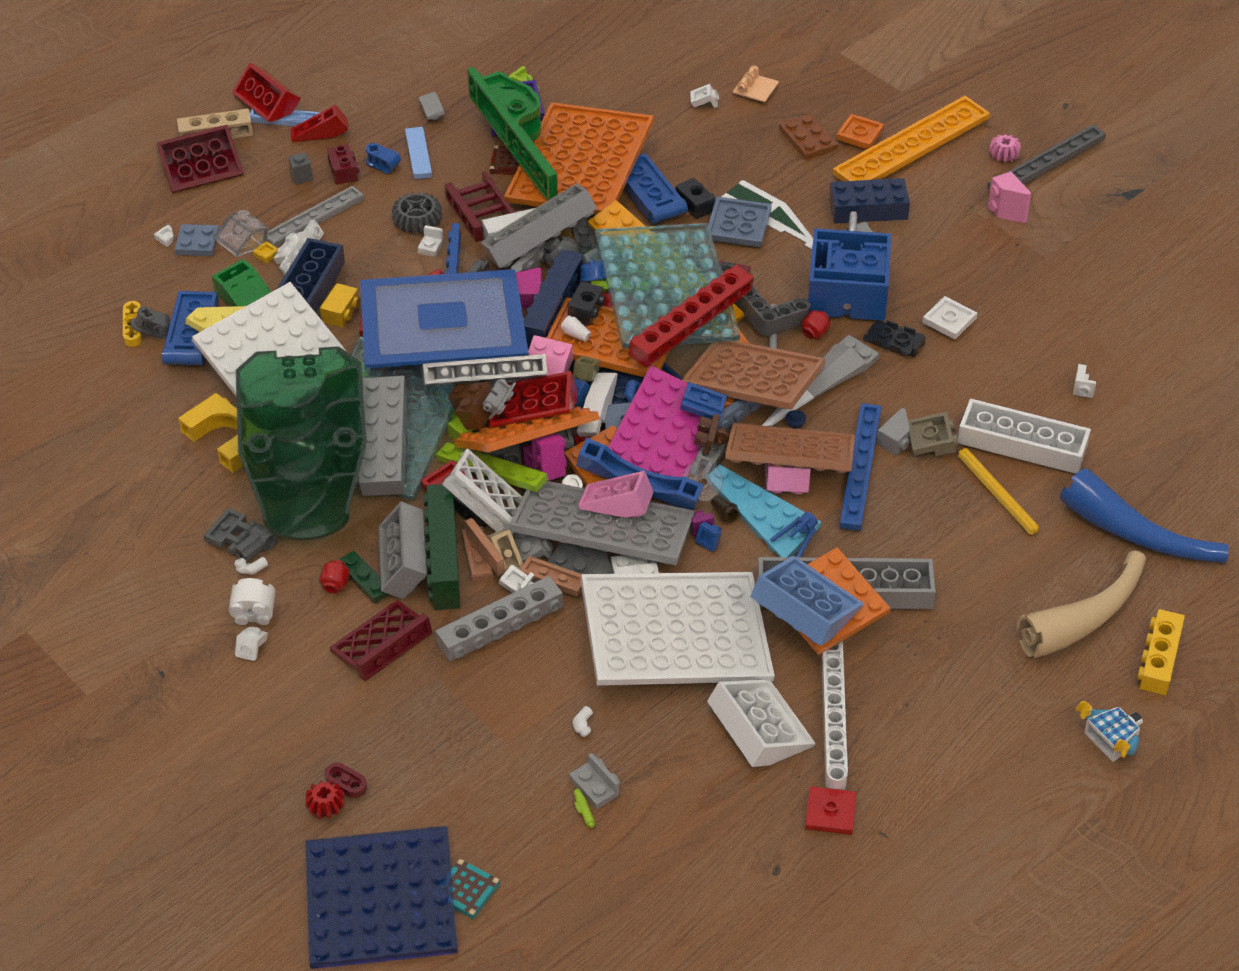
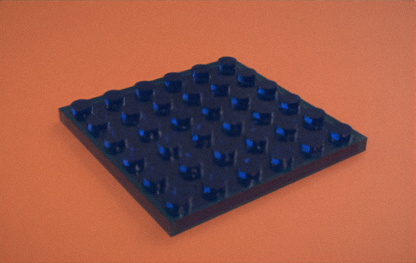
M447 826L305 840L310 969L458 953Z

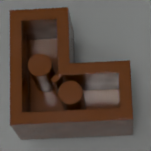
M488 382L456 384L448 396V400L456 410L455 414L466 430L483 429L491 413L483 409V402L492 389Z

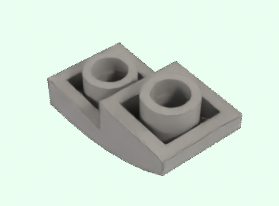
M436 92L418 97L428 120L439 119L441 115L445 114Z

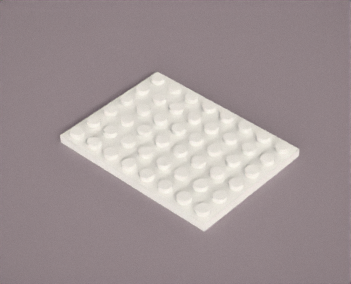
M752 572L581 575L582 593L597 685L774 680L775 675L760 605L750 597L755 586Z

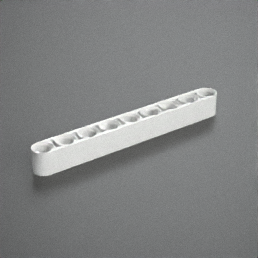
M842 641L821 653L826 788L839 790L846 789L848 775Z

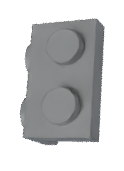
M513 533L523 563H525L528 556L537 559L543 555L548 559L552 556L551 550L553 546L548 539Z

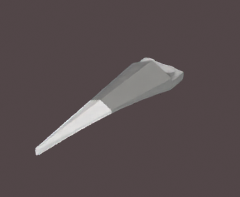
M848 335L839 344H835L823 357L825 358L824 368L792 410L798 409L827 390L866 371L879 359V353L851 335ZM778 407L762 426H773L792 410Z

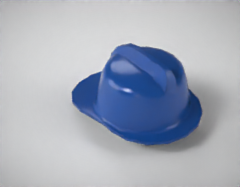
M590 258V262L583 264L580 268V281H593L610 276L606 264L603 261H594L593 258Z

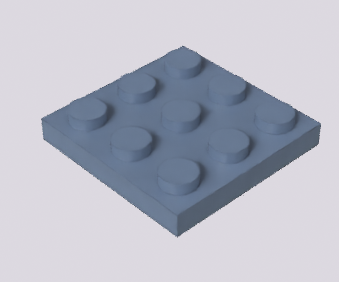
M717 196L706 231V240L761 247L772 204Z

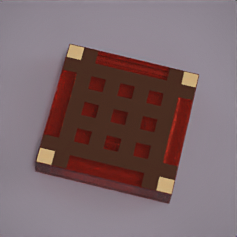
M494 145L490 174L515 175L520 164L506 146Z

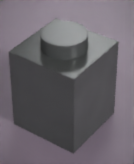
M306 152L288 157L290 174L295 185L313 180L311 163Z

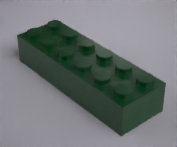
M442 484L427 485V494H423L424 507H428L424 510L425 523L429 522V524H425L426 539L430 538V540H426V555H430L426 558L427 571H431L428 572L427 582L428 588H432L429 589V602H434V610L459 609L461 605L454 496Z

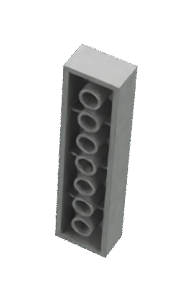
M758 557L757 577L790 557ZM797 557L806 564L817 559ZM847 558L890 609H933L935 600L933 559Z

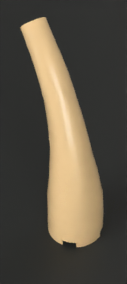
M1139 551L1129 552L1121 569L1123 573L1110 587L1093 597L1020 616L1017 620V630L1021 629L1023 640H1019V643L1024 653L1028 657L1034 656V658L1052 654L1081 640L1109 620L1122 607L1137 585L1146 563L1145 555Z

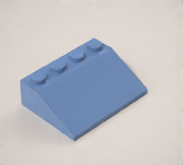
M795 556L759 575L750 596L759 605L766 607L778 618L783 619L792 625L795 630L802 632L811 641L819 645H823L831 640L864 605L862 601Z

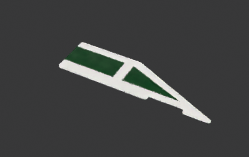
M744 180L722 196L725 198L772 204L767 225L780 232L786 231L806 242L805 246L812 249L813 237L783 201Z

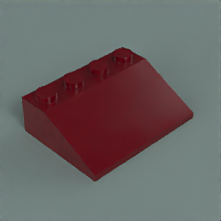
M228 125L156 142L157 153L172 193L244 175Z

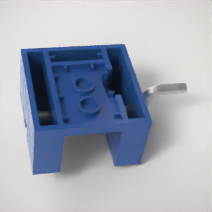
M854 211L850 213L849 231L814 228L808 301L810 302L809 313L817 310L824 311L829 317L842 318V315H850V318L885 321L889 288L891 234L856 231L857 212Z

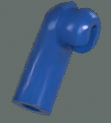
M630 380L626 384L624 396L629 402H632L638 391L637 388L641 385L638 381Z

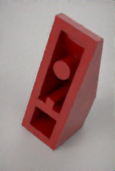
M335 104L291 128V140L293 142L334 138L349 130L348 118Z

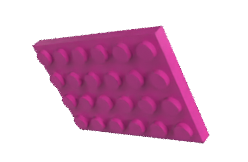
M650 366L608 448L631 464L650 472L666 476L687 477L701 446L694 444L697 431L704 432L697 429L701 416L680 409L688 383Z

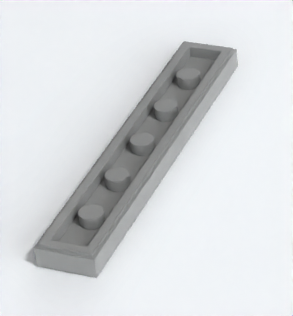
M351 186L262 234L263 240L278 247L286 241V237L289 234L304 231L311 220H315L317 224H320L363 201L364 194L354 186Z

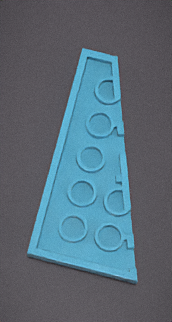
M720 464L707 476L708 484L721 497L738 506L741 519L759 539H763L768 544V548L772 553L775 552L779 557H792L801 548L808 533L802 534L798 532L793 537H790V533L796 526L775 541L771 542L770 539L791 524L798 516L801 517L805 513L804 511ZM818 519V524L814 527L816 532L821 528V521Z

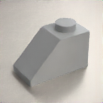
M901 408L878 429L876 444L894 455H898L902 450H906L910 444V428L906 409Z

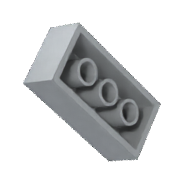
M402 501L379 525L381 591L404 599L415 589L421 580L425 579L427 568L423 510Z

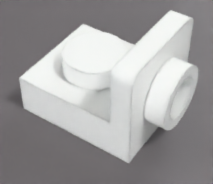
M710 84L691 91V104L693 107L704 105L707 102H711L714 108L718 107V92L716 89L713 90Z
M425 225L424 237L418 246V254L431 257L437 256L444 243L443 230L441 228Z
M1078 364L1073 395L1093 398L1096 381L1088 380L1089 374L1085 373L1087 365Z

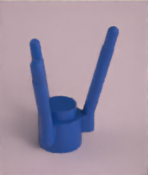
M805 512L801 517L798 516L791 524L774 535L770 541H775L796 526L790 533V537H793L798 532L802 534L808 533L796 556L801 557L812 535L816 532L814 527L818 524V521L813 514Z

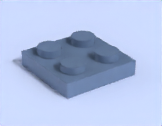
M181 224L175 246V254L213 256L219 235V225Z

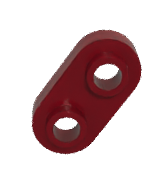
M333 763L326 768V782L331 780L333 784L338 783L345 795L357 798L365 794L367 782L363 775L342 763Z

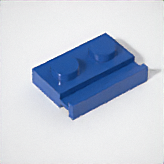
M688 382L680 409L712 419L714 414L721 417L727 396Z

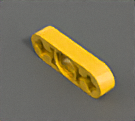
M129 301L123 306V339L125 345L129 347L138 346L142 342V333L135 331L128 325L133 318H136L138 309L141 307L136 301Z

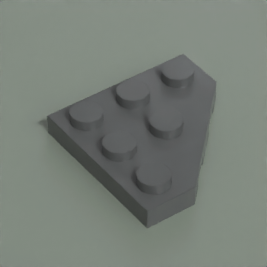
M560 542L548 563L579 574H614L604 551Z

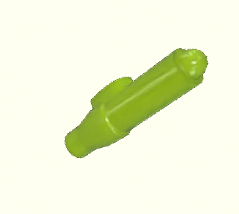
M576 789L573 793L578 813L582 814L587 827L593 828L595 820L587 800L581 790Z

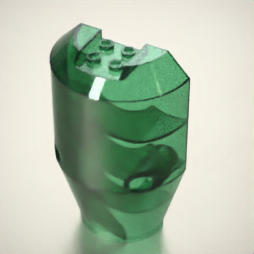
M340 346L318 348L319 354L287 355L284 357H278L277 350L258 351L235 370L239 457L262 512L264 526L270 532L280 537L294 540L323 538L338 532L349 521V508L366 452L367 441L361 361Z

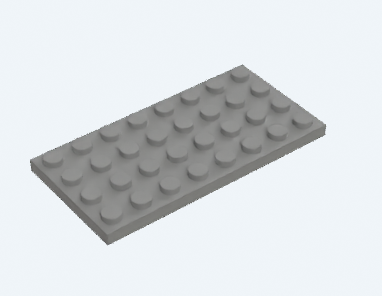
M547 481L537 493L526 490L510 523V531L521 535L526 534L541 539H550L561 543H569L581 547L599 549L604 552H613L624 556H633L677 566L691 528V517H694L695 511L654 502L649 503L646 513L640 517L624 518L581 510L578 505L585 488Z

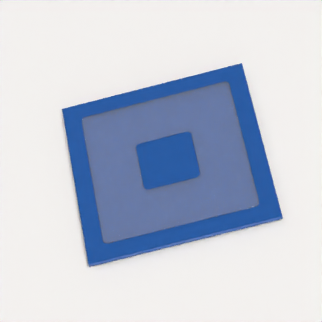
M515 269L360 280L365 368L377 369L380 367H399L402 365L418 366L426 363L529 355Z

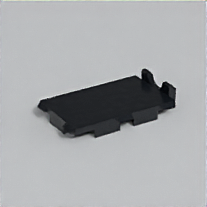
M879 320L873 323L868 330V334L863 337L865 342L908 356L912 354V357L916 356L919 348L925 345L924 334L916 333V329L904 326V328L900 327L897 323L888 320L887 323Z

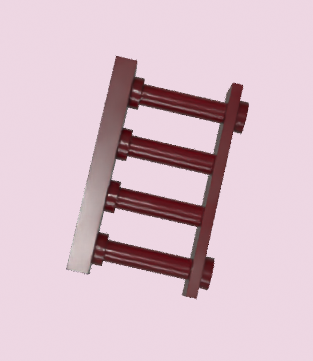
M485 171L482 172L481 183L462 189L455 188L452 182L445 184L446 200L475 242L483 240V225L476 218L498 211L502 215L516 212L512 210L497 189L493 178L489 177ZM483 189L487 192V194L469 200L462 198V196ZM493 200L495 205L476 211L469 208Z

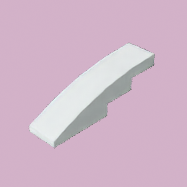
M597 373L583 408L598 411L599 420L579 425L577 429L579 436L592 437L600 432L601 423H605L608 405L612 404L617 373Z

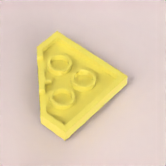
M246 306L196 308L186 317L185 324L201 332Z

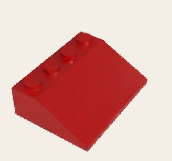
M567 371L516 381L512 389L514 392L513 396L507 402H504V405H506L505 409L500 415L495 414L490 419L489 425L492 428L570 413L577 403V387L572 372Z

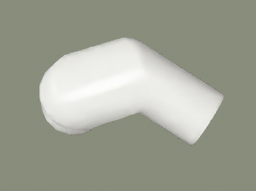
M264 557L253 563H246L245 559L240 558L235 561L234 565L238 573L253 575L267 567L268 563Z
M584 706L573 719L574 730L581 737H586L591 732V728L587 726V720L593 712L587 706Z

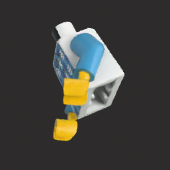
M1086 701L1079 703L1075 710L1081 713V719L1087 718L1084 733L1112 762L1116 761L1120 756L1124 758L1126 755L1132 756L1136 753L1140 742L1138 737L1140 732L1139 725L1143 723V719L1138 712L1128 716L1118 707L1111 710H1095Z

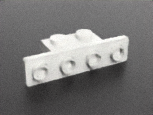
M311 220L304 231L289 234L284 244L278 248V253L273 259L277 265L281 264L279 269L284 275L307 238L320 240L324 232L315 220Z

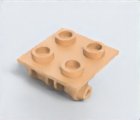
M751 66L732 93L765 103L779 84V81L759 76L758 67Z

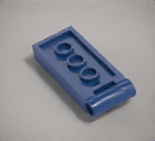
M646 153L639 155L624 190L647 220H650L652 224H656L687 213L688 207L685 200L680 197Z
M178 291L162 352L163 364L204 365L206 358L192 341V336L199 333V331L185 324L186 317L196 308L218 307L217 292Z

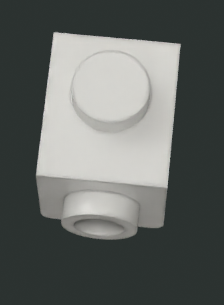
M511 564L500 578L499 584L514 593L533 584L532 580L535 574L530 572L529 575H526Z
M257 627L246 628L237 635L235 656L255 661L258 655V647L267 641L268 632L260 631Z

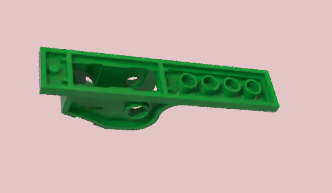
M474 67L468 68L469 98L546 201L558 195L557 173L533 143L542 132L541 120L539 119L541 117V106L538 93H535L530 86L509 78V75L501 71L482 76Z

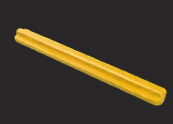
M967 448L960 450L958 457L1030 535L1037 533L1039 525Z

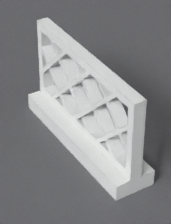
M468 448L461 455L450 476L442 484L496 532L510 529V523L518 509L515 507L513 500L520 504L523 498ZM466 458L473 463L474 467L468 465ZM471 472H476L478 480L473 479ZM482 473H485L489 480H484ZM487 486L492 487L493 493L488 492ZM498 486L504 490L505 494H500ZM502 499L507 500L509 507H504Z

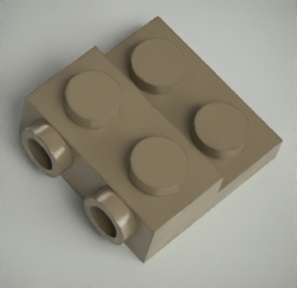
M947 411L908 420L914 456L935 451L936 456L956 452L955 446H959L957 435L951 432L955 431L953 419H948Z

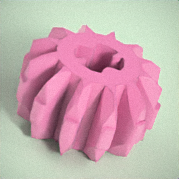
M998 134L997 137H993L989 147L992 158L997 159V162L1004 161V163L1006 161L1013 162V159H1017L1021 150L1018 138H1013V135L1007 136L1006 134L1003 136Z

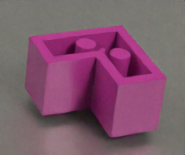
M556 432L532 439V445L523 447L526 467L547 473L548 481L566 475L565 467L567 466V461L564 455L566 443L564 438Z

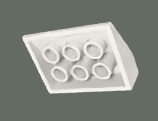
M744 680L718 682L707 700L752 767L770 766L810 749L816 744L771 681Z

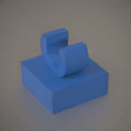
M703 522L699 526L695 542L711 552L715 551L718 547L722 528L715 524L711 526Z

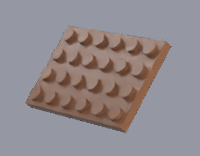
M716 338L684 376L682 381L694 383L724 394L729 398L792 410L824 368L825 358Z
M733 423L725 459L735 463L749 461L756 465L770 463L776 467L790 465L797 469L810 467L818 471L831 469L838 473H846L852 470L855 435Z

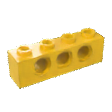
M1158 609L1157 617L1151 618L1149 629L1153 630V633H1148L1145 643L1149 650L1144 649L1141 660L1142 663H1145V667L1140 666L1137 677L1138 680H1141V690L1167 695L1185 615Z

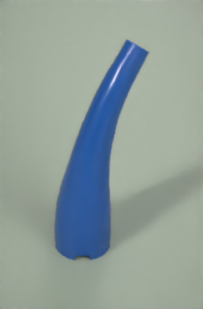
M1085 468L1077 472L1071 478L1074 481L1068 489L1064 487L1061 491L1060 500L1072 511L1098 528L1126 541L1175 557L1198 561L1227 562L1228 544L1188 538L1156 525L1130 506L1090 469L1087 470Z

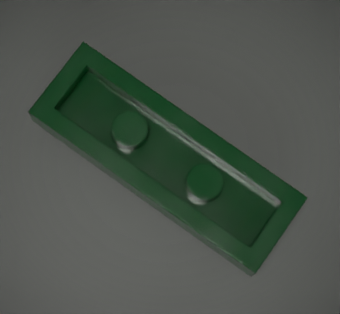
M354 550L338 559L344 562L345 566L350 570L349 579L374 604L390 595L381 591V577Z

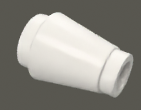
M567 316L561 325L564 334L584 342L591 336V332L575 316Z

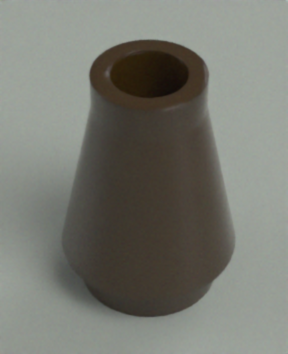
M719 495L712 498L711 505L723 521L730 523L738 518L740 511L735 503Z

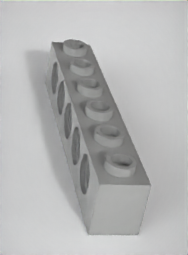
M546 354L426 363L421 366L423 387L497 381L500 379L537 378L547 375Z
M547 576L435 630L437 646L449 662L461 658L465 654L483 647L485 644L500 639L504 635L518 630L530 622L537 621L541 617L557 611L563 607V592L551 577Z

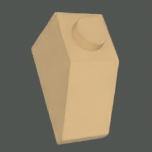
M503 529L488 535L487 538L504 558V572L508 570L511 564L520 570L523 562L510 529Z

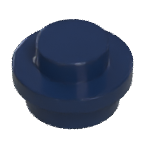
M800 410L789 411L786 414V422L791 428H801L806 422V415Z

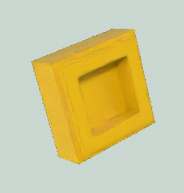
M266 241L253 250V256L267 264L278 253V248Z

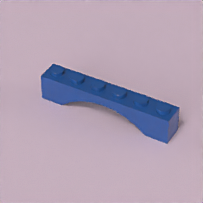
M586 438L577 460V467L607 479L645 471L654 491L652 497L679 508L694 510L703 488V484L686 477L666 476L642 469L621 458L606 445Z

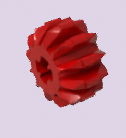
M320 780L319 785L311 784V790H306L305 805L309 809L311 816L317 815L319 820L326 816L330 820L331 814L338 815L339 809H344L345 795L338 783L333 784L331 780L323 783Z

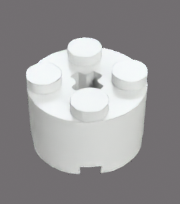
M255 578L238 580L237 585L233 584L229 613L235 618V623L239 625H246L248 622H257L260 625L269 624L273 615L276 595L275 588L271 584L266 586L262 584L263 580Z

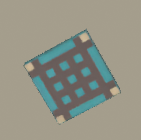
M459 859L434 891L433 898L474 920L500 885V879Z

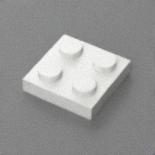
M944 296L923 316L922 323L956 339L977 319V312Z

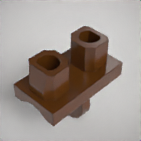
M714 414L712 419L702 416L700 418L697 429L704 432L697 431L694 444L704 447V454L709 455L713 442L716 446H721L729 441V434L722 427L717 429L720 415Z

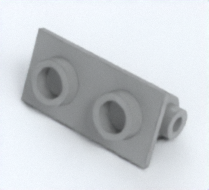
M505 379L495 382L491 392L483 402V409L491 413L489 419L495 414L500 415L506 407L504 402H507L514 394L512 389L516 384L515 382L511 386L507 384Z

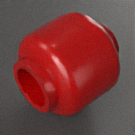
M811 311L801 323L802 333L809 339H820L830 328L829 316L824 311Z
M340 560L327 562L323 565L319 583L325 591L338 593L346 588L350 570Z

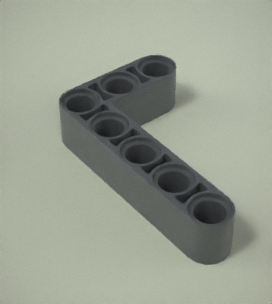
M722 262L719 265L717 278L725 270L731 269L735 265L731 262ZM753 285L749 293L734 303L744 312L745 317L757 331L767 336L801 325L810 310V302L804 298H797L771 307Z

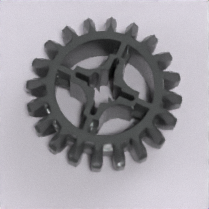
M420 191L416 194L412 192L410 195L405 194L404 197H399L392 206V219L396 227H399L401 231L406 230L407 233L413 232L415 234L420 232L422 234L425 225L436 227V225L440 224L442 206L438 198H434L433 195L428 196L427 192L421 194Z

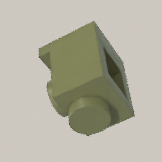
M581 355L575 361L573 377L584 382L593 381L597 373H599L600 359Z

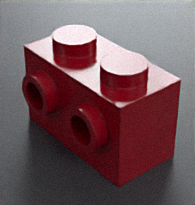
M349 145L327 148L328 163L336 185L358 181L359 165L358 162H355L354 151H350Z

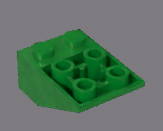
M245 259L212 275L214 291L230 307L248 306L271 293V290L256 269Z

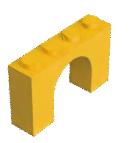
M217 393L178 418L181 433L193 442L220 427H230L239 431L234 438L217 448L220 463L232 473L271 448L269 432L265 428H261L252 418H248L239 408H235L226 398H222Z

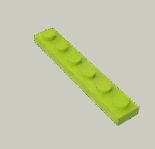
M447 442L435 455L437 461L448 463L453 460L457 463L466 449L455 447V444ZM469 449L508 484L537 493L548 481L547 473ZM466 458L468 465L474 467L473 463Z

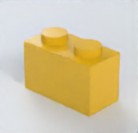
M336 283L320 307L322 322L343 328L347 321H350L354 310L360 305L361 299L358 289Z

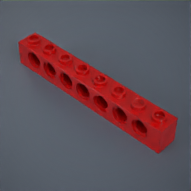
M737 264L731 269L725 270L720 277L714 278L710 284L700 288L695 295L688 297L684 303L674 307L666 316L660 317L652 326L646 327L638 336H634L629 342L628 355L647 368L749 293L752 289L754 277Z

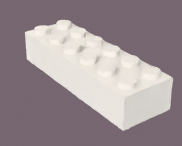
M970 399L959 427L958 444L1076 474L1080 470L1088 446L1091 429Z

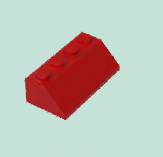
M251 62L232 91L233 94L270 123L292 114L301 100L297 94L266 70Z

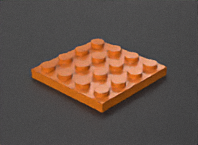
M838 547L807 564L864 603L863 607L831 640L823 645L814 643L808 636L798 631L818 655L890 613V607Z

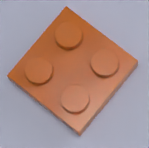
M851 114L836 134V140L863 149H869L884 130V124Z

